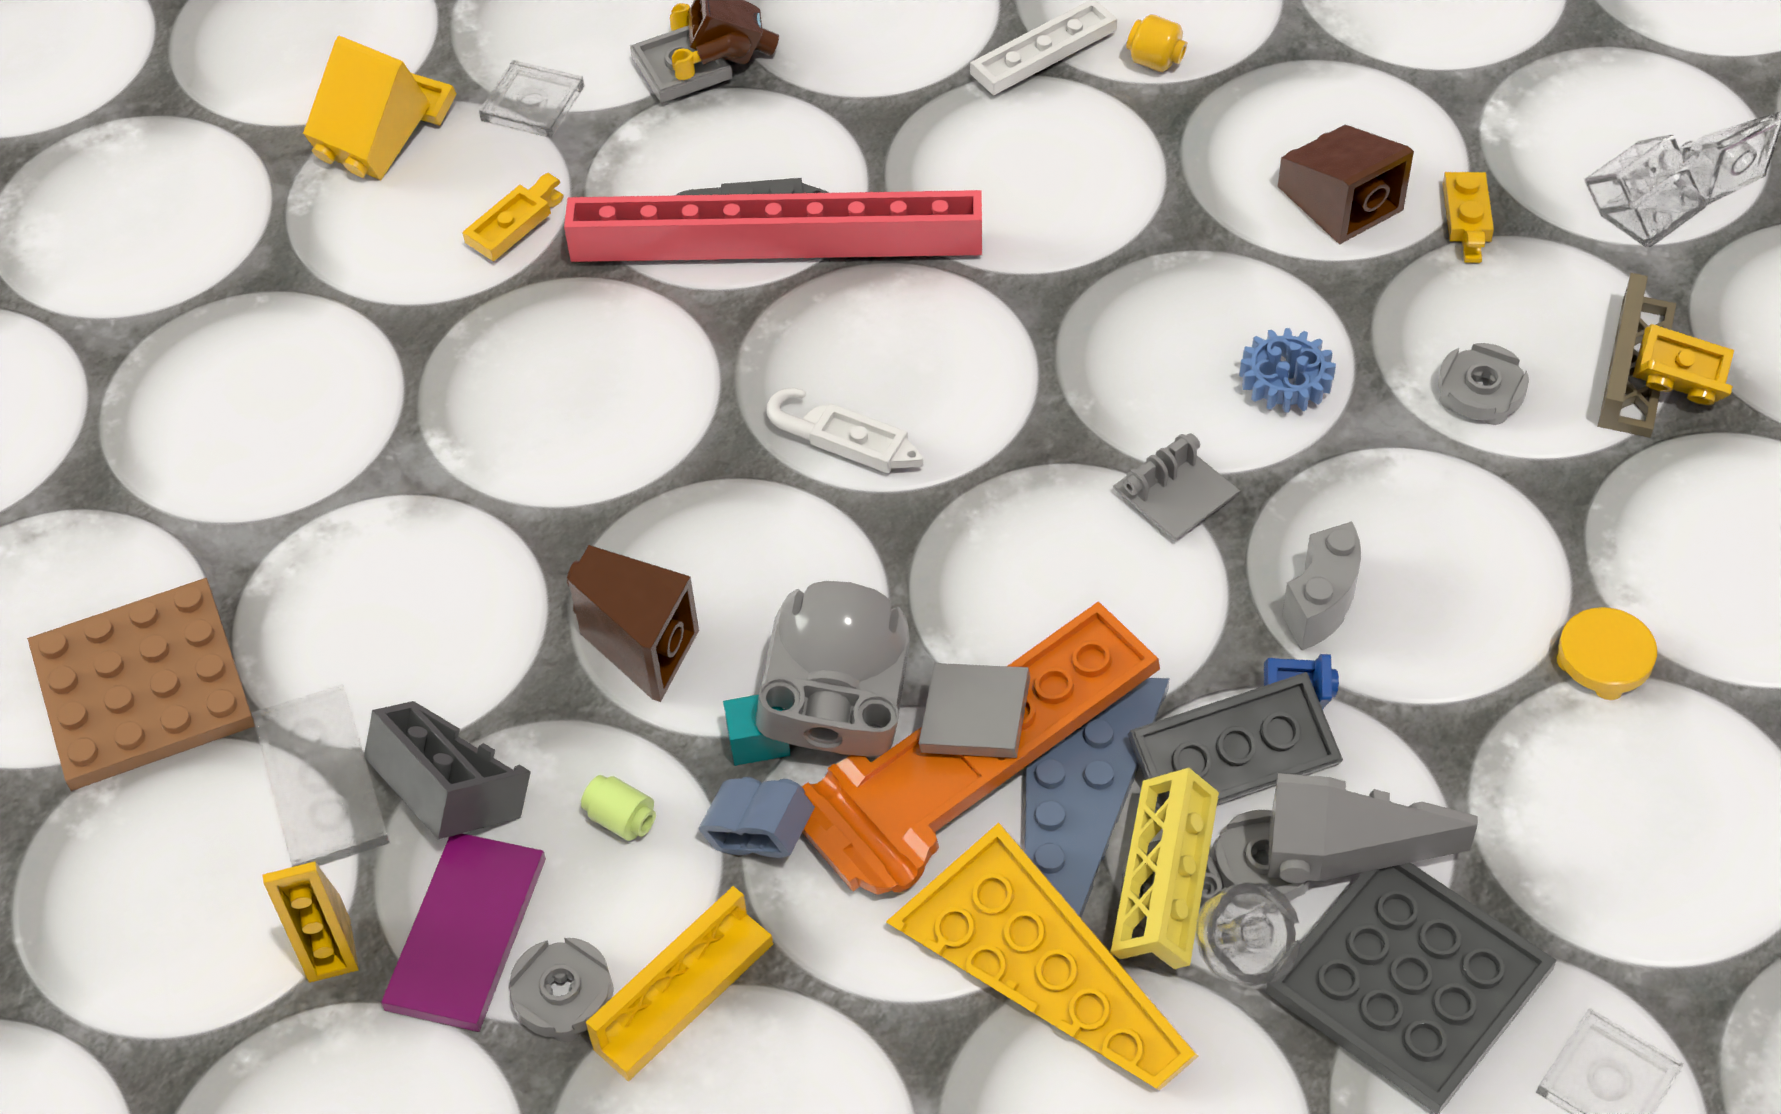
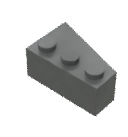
M415 701L372 710L364 758L437 839L521 818L531 771L520 764L515 766L514 770L494 758L495 749L485 743L479 745L478 748L459 737L460 728Z

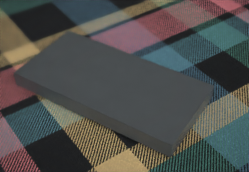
M1307 672L1132 729L1127 734L1145 780L1190 768L1219 792L1217 805L1276 786L1278 773L1309 775L1339 765L1343 761ZM1170 791L1158 794L1156 802L1157 811L1169 798Z

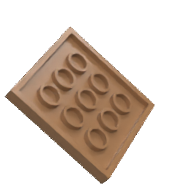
M207 578L27 638L64 778L71 791L255 727V722Z

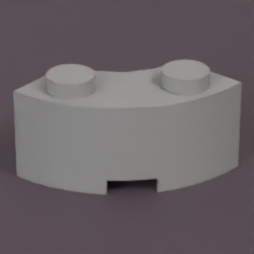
M1352 521L1310 534L1305 572L1301 576L1287 582L1282 616L1301 650L1310 648L1333 634L1343 623L1344 617L1354 599L1361 562V546Z

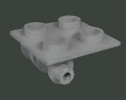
M1192 433L1178 435L1173 443L1166 448H1160L1156 455L1149 456L1144 464L1137 469H1131L1127 472L1126 477L1113 485V489L1175 541L1240 494L1239 489L1197 456L1200 442Z

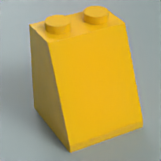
M339 35L334 42L303 134L313 146V154L328 164L336 161L343 164L347 170L356 176L363 178L365 175H369L382 180L431 104L403 61Z

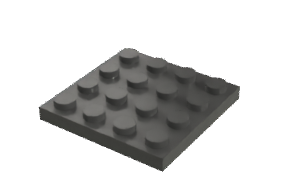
M1406 863L1361 873L1269 980L1266 993L1435 1114H1440L1553 971L1557 960L1414 864Z

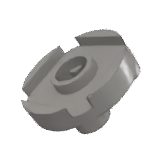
M1476 343L1472 345L1471 350H1464L1459 353V348L1451 351L1443 360L1438 379V387L1441 393L1439 400L1444 408L1454 410L1465 417L1484 420L1492 425L1501 424L1506 421L1509 414L1518 410L1524 402L1529 377L1527 371L1524 374L1523 370L1519 367V358L1511 351L1494 344ZM1482 377L1489 379V385H1480L1475 381L1479 382Z
M1252 810L1234 817L1228 823L1227 830L1221 834V837L1219 836L1216 844L1214 861L1221 876L1222 884L1232 893L1233 899L1244 906H1253L1255 904L1259 906L1281 905L1304 895L1310 884V881L1289 883L1281 878H1268V865H1261L1254 860L1257 858L1258 850H1265L1269 856V826L1272 810Z
M564 938L565 943L557 942L551 945L548 944L547 940L532 946L517 960L510 977V996L516 1015L525 1027L536 1034L554 1037L560 1042H569L576 1039L580 1032L587 1030L586 1021L612 998L614 987L606 960L602 953L593 945L577 938ZM567 979L572 980L569 993L561 996L553 995V990L550 986L552 982L556 981L562 984Z

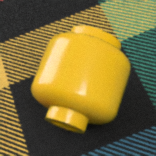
M1151 14L1143 20H1136L1129 33L1126 48L1131 50V58L1135 63L1158 72H1164L1171 67L1173 62L1176 64L1181 63L1188 42L1182 40L1183 30L1180 24Z

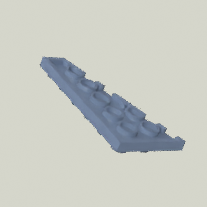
M1147 678L1026 766L1025 853L1080 917H1082L1100 863L1104 860L1115 824L1118 823L1139 768L1138 760L1127 734L1132 729L1156 722L1158 711L1169 689L1170 678Z

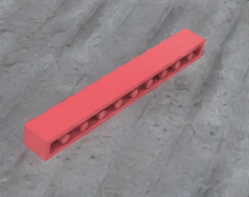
M982 190L568 197L564 230L571 262L982 255Z

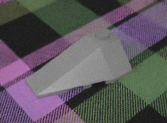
M1278 773L1269 826L1268 878H1281L1289 883L1319 882L1470 851L1478 825V816L1422 801L1413 803L1410 806H1404L1391 802L1390 793L1373 789L1369 796L1346 790V781L1331 777Z

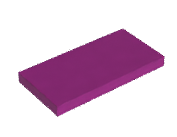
M463 833L448 838L381 1001L384 1011L480 1032L546 858L543 850Z

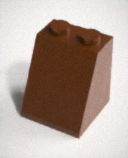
M1345 124L1329 133L1320 135L1316 140L1298 149H1293L1281 157L1278 188L1340 245L1404 210L1414 151L1409 146Z
M588 545L580 561L576 560L573 562L567 575V585L571 590L573 612L577 617L580 634L652 700L661 702L699 632L691 576Z

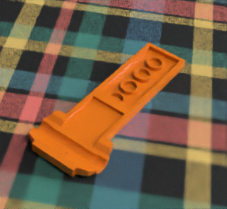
M1098 601L1008 665L1009 667H1028L1030 672V683L1017 758L921 753L919 739L922 727H920L873 762H870L865 756L850 755L837 764L834 763L828 767L826 776L816 784L807 782L802 788L805 791V795L815 808L802 833L852 891L859 887L877 895L890 892L891 890L893 892L905 891L920 879L930 857L937 852L939 844L935 834L936 831L1159 671V658Z

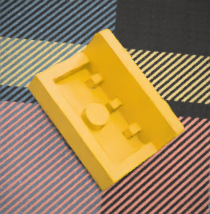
M1651 324L1645 328L1632 377L1645 380L1646 386L1651 389L1663 392H1670L1673 389L1688 394L1687 399L1692 402L1712 405L1731 395L1733 386L1726 384L1734 350Z

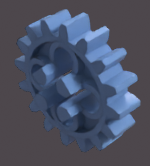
M1285 328L1283 336H1277L1273 330H1268L1267 340L1255 336L1252 347L1245 346L1243 350V359H1241L1239 376L1243 377L1242 388L1243 390L1253 389L1252 400L1254 402L1265 398L1267 400V409L1271 410L1277 403L1282 404L1285 413H1289L1291 405L1297 404L1302 411L1307 410L1308 400L1320 404L1323 393L1330 394L1336 368V363L1331 362L1332 351H1321L1323 341L1320 338L1312 342L1308 341V332L1303 331L1296 337L1292 336L1290 328ZM1281 356H1283L1286 359V361H1281ZM1294 378L1293 384H1291L1288 379Z

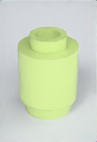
M603 775L596 776L585 789L581 799V807L587 811L588 817L627 841H631L637 836H644L651 829L656 818V812L653 810L654 800L615 776L608 778Z

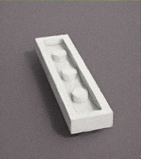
M1088 0L970 62V74L991 94L996 95L1117 30V18L1098 1Z

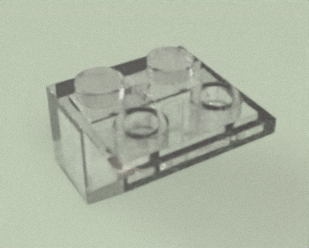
M1673 134L1638 141L1584 179L1600 215L1644 247H1652L1706 208Z

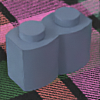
M751 777L729 779L722 783L698 830L715 850L723 853L747 855L753 852L762 856L783 858L791 855L815 806L805 795L802 786L790 779L771 780L763 783Z

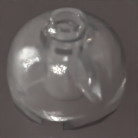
M1245 882L1225 887L1205 902L1197 918L1195 940L1199 955L1212 973L1228 983L1257 986L1278 981L1292 969L1300 952L1301 940L1295 941L1296 931L1294 924L1299 923L1295 909L1287 897L1270 884Z

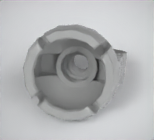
M822 581L808 586L805 593L796 589L788 594L775 616L762 685L759 691L756 712V726L759 732L773 740L845 755L878 757L891 749L899 719V709L910 647L909 628L903 611L899 607L891 609L890 600L877 590L852 582ZM771 707H782V708H785L786 710H785V711H778V710L772 709ZM867 724H877L882 728H873Z

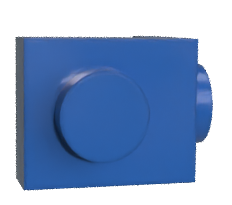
M1320 654L1315 661L1268 658L1264 662V686L1307 672L1322 710L1332 700V697H1336L1339 676L1337 669H1332L1331 654Z

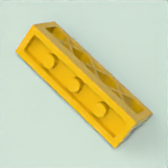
M732 886L586 1021L593 1050L628 1082L773 945L772 935L747 915L743 893Z

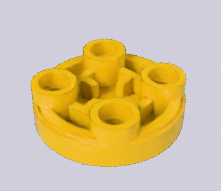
M1591 608L1574 615L1564 626L1558 645L1557 664L1576 682L1588 689L1594 690L1599 697L1606 700H1615L1620 698L1624 692L1638 688L1649 678L1657 658V645L1648 627L1635 616L1614 608Z

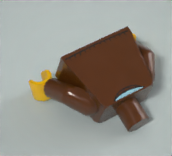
M694 0L691 7L688 4L679 3L671 11V30L674 31L689 25L690 48L697 50L692 52L689 49L683 48L673 53L672 66L673 70H675V77L678 80H686L693 77L695 74V63L702 61L704 65L724 58L736 63L747 64L754 50L771 56L778 45L779 34L762 28L760 9L745 0Z

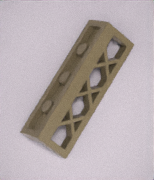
M1630 273L1622 301L1597 427L1651 438L1660 391L1647 386L1637 390L1628 380V377L1634 373L1639 354L1634 349V346L1642 342L1645 328L1648 326L1640 318L1641 312L1664 316L1663 321L1656 325L1672 330L1676 303L1644 297L1648 276ZM1635 404L1645 415V421L1620 416L1621 409Z

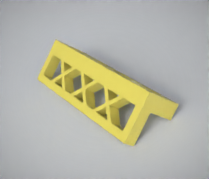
M1190 768L1143 780L1111 946V953L1118 959L1152 952L1173 969L1190 966L1219 792ZM1170 791L1169 798L1155 813L1158 794ZM1163 829L1161 841L1147 854L1150 841ZM1155 872L1152 886L1140 898L1139 894L1142 884ZM1147 916L1144 936L1131 939L1133 929Z

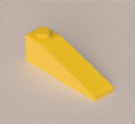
M314 861L262 874L263 884L308 982L311 983L358 971L350 917L340 894L318 864Z

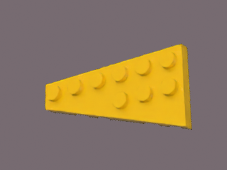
M999 822L886 921L889 925L1159 1091L1199 1057Z

